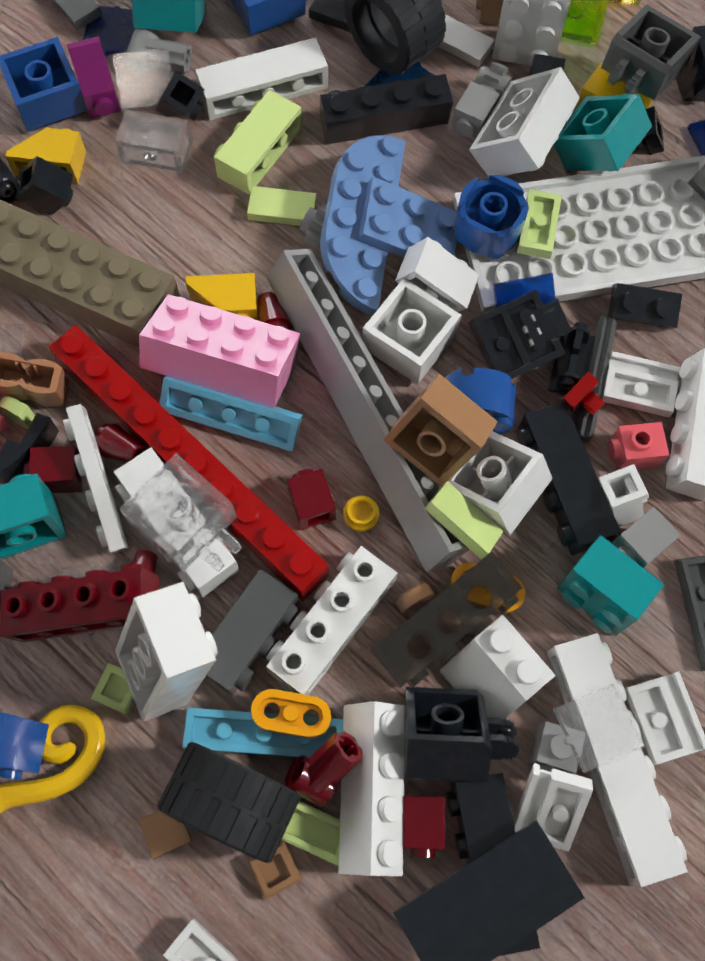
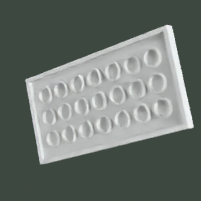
M705 155L620 168L619 171H598L519 183L524 191L523 196L525 200L529 189L562 195L553 252L550 259L517 253V243L514 248L504 253L501 258L490 259L487 256L475 254L465 248L470 268L480 274L475 288L482 314L536 289L542 303L548 304L557 299L561 302L610 294L613 284L616 283L648 288L705 278V200L687 183L705 164ZM462 192L454 193L453 204L455 211L458 210Z

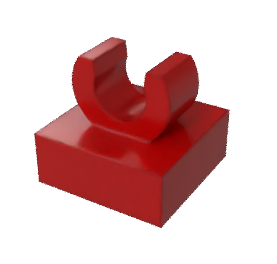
M588 371L564 396L562 402H565L567 409L573 412L581 404L584 409L594 416L605 403L593 392L599 380Z

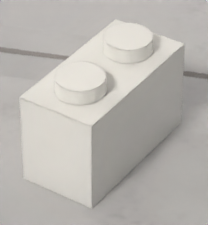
M427 237L408 247L395 282L399 284L405 278L456 312H460L468 308L480 274L471 269L466 262L445 250L440 243Z

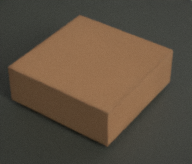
M160 810L138 820L152 860L193 842L186 825Z
M285 841L279 844L272 862L265 863L255 858L247 861L264 900L302 880Z

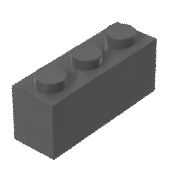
M260 569L213 632L212 636L217 646V656H215L216 661L205 677L232 696L237 689L244 691L256 673L252 670L260 657L266 659L270 650L278 642V639L275 638L278 631L283 625L288 628L300 611V608L297 607L299 603L298 594Z

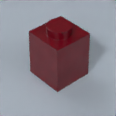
M75 445L30 448V459L24 463V474L33 475L37 473L53 494L82 492V477L78 472L74 455L80 453Z
M304 469L296 472L292 478L287 479L288 492L301 531L336 520V507L322 469L316 471Z
M404 796L403 848H410V857L435 858V849L445 850V797Z

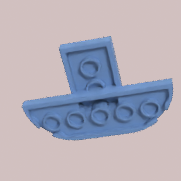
M384 135L370 136L355 142L337 162L331 179L320 239L321 258L326 273H331L335 282L341 288L338 292L351 305L370 316H373L379 308L388 252L404 258L408 247L429 237L440 243L445 250L455 256L457 242L455 238L457 211L398 187L406 141Z

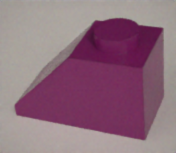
M99 36L67 44L90 118L93 119L120 112L121 108Z

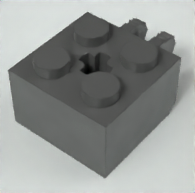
M646 4L616 33L610 43L601 68L610 73L607 81L610 84L615 85L619 80L626 83L625 93L633 94L638 90L641 94L655 100L686 68L701 36Z

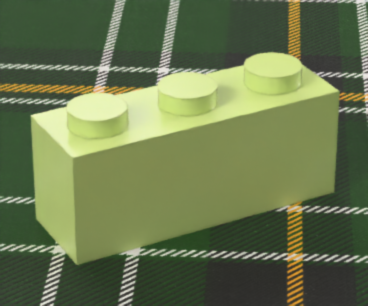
M268 90L261 100L259 99L254 103L250 114L243 122L240 121L236 125L233 134L227 142L217 148L214 155L217 177L250 195L252 186L258 185L302 129L301 106Z

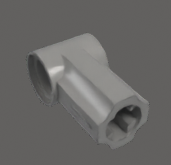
M135 29L125 55V61L130 68L141 73L150 72L152 67L185 73L189 71L191 65V45L159 39L149 29Z

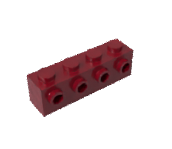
M126 564L122 565L120 571L109 573L105 570H90L85 572V577L80 578L55 576L51 578L49 583L41 584L35 581L20 582L17 584V588L1 590L0 637L19 642H28L122 628L125 625L134 598L159 590V576L145 570L143 565Z

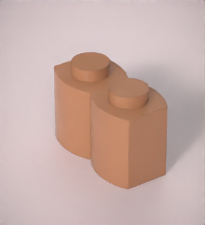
M0 352V397L3 398L8 395L17 400L30 399L39 405L47 407L64 405L70 381L60 365L46 359H30L25 361L18 355Z

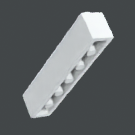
M596 633L552 647L547 652L553 672L556 675L555 678L573 728L576 731L585 733L582 753L629 885L644 887L687 873L688 871L684 863L687 860L685 847L680 838L673 834L669 823L671 819L669 805L662 795L659 796L653 781V779H656L655 768L651 759L647 755L644 756L638 741L641 739L640 728L635 718L629 717L624 703L627 700L626 691L622 682L619 679H615L610 666L612 664V655L606 642H601L599 634Z

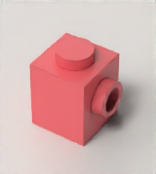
M662 422L618 427L608 441L609 458L611 461L615 460L616 470L633 464L637 470L659 468L669 456Z

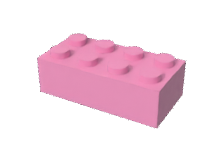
M168 294L139 334L140 368L274 408L296 366L300 333Z

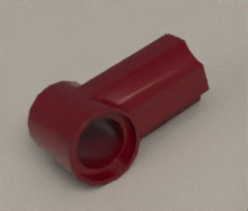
M345 731L341 734L335 733L309 758L305 755L299 756L289 768L284 784L315 806L323 807L331 800L338 782L362 761L363 750L349 733Z

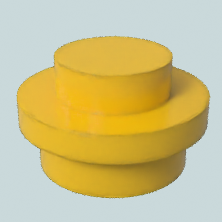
M359 495L352 497L344 506V521L352 530L358 532L368 531L378 522L379 507L368 496Z

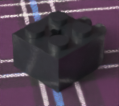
M406 687L404 703L405 778L488 782L491 760H512L520 752L517 738H514L517 735L514 722H511L510 719L506 720V718L504 720H501V718H487L484 696L477 690Z

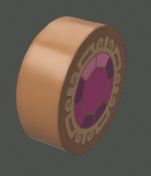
M423 582L405 591L396 599L395 603L402 614H407L432 599L434 593L428 583Z

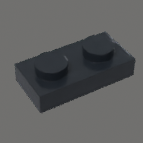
M616 283L612 286L608 317L621 321L674 329L678 326L683 294Z

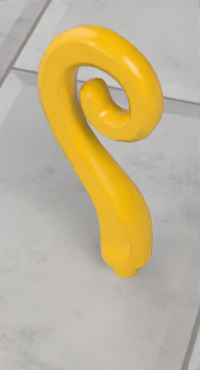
M64 705L53 709L40 720L41 723L49 724L42 756L44 761L51 764H61L68 761L76 752V745L73 742H65L55 746L51 741L53 731L62 724H73L81 729L85 737L83 750L69 768L57 775L35 780L0 784V814L13 807L44 802L74 790L89 778L102 758L106 743L104 725L94 711L85 706Z

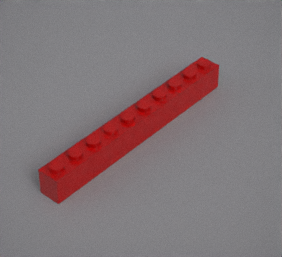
M76 324L48 347L58 365L137 442L144 445L147 449L152 447L172 476L277 578L297 593L298 598L302 602L329 576V565Z

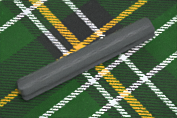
M606 315L600 316L597 321L588 371L599 380L593 392L600 398H602L617 324L615 318H609ZM580 404L575 427L581 440L589 442L594 436L599 410L593 416Z

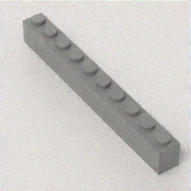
M311 248L283 250L266 278L295 331L300 333V340L426 573L454 563L470 549L424 509L440 489V486L383 441L403 414L402 409Z

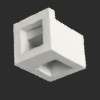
M634 464L599 477L600 485L619 527L634 522L644 515L643 503L648 502L649 494Z

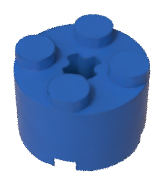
M489 175V179L478 181L479 178H476L464 187L460 195L455 220V238L457 242L475 254L487 256L490 259H499L518 243L529 206L523 196L524 191L518 183L505 176Z
M473 368V375L462 376V370H458L445 377L451 384L498 421L493 432L503 434L512 430L514 426L515 382L511 384V377L508 374L493 369Z

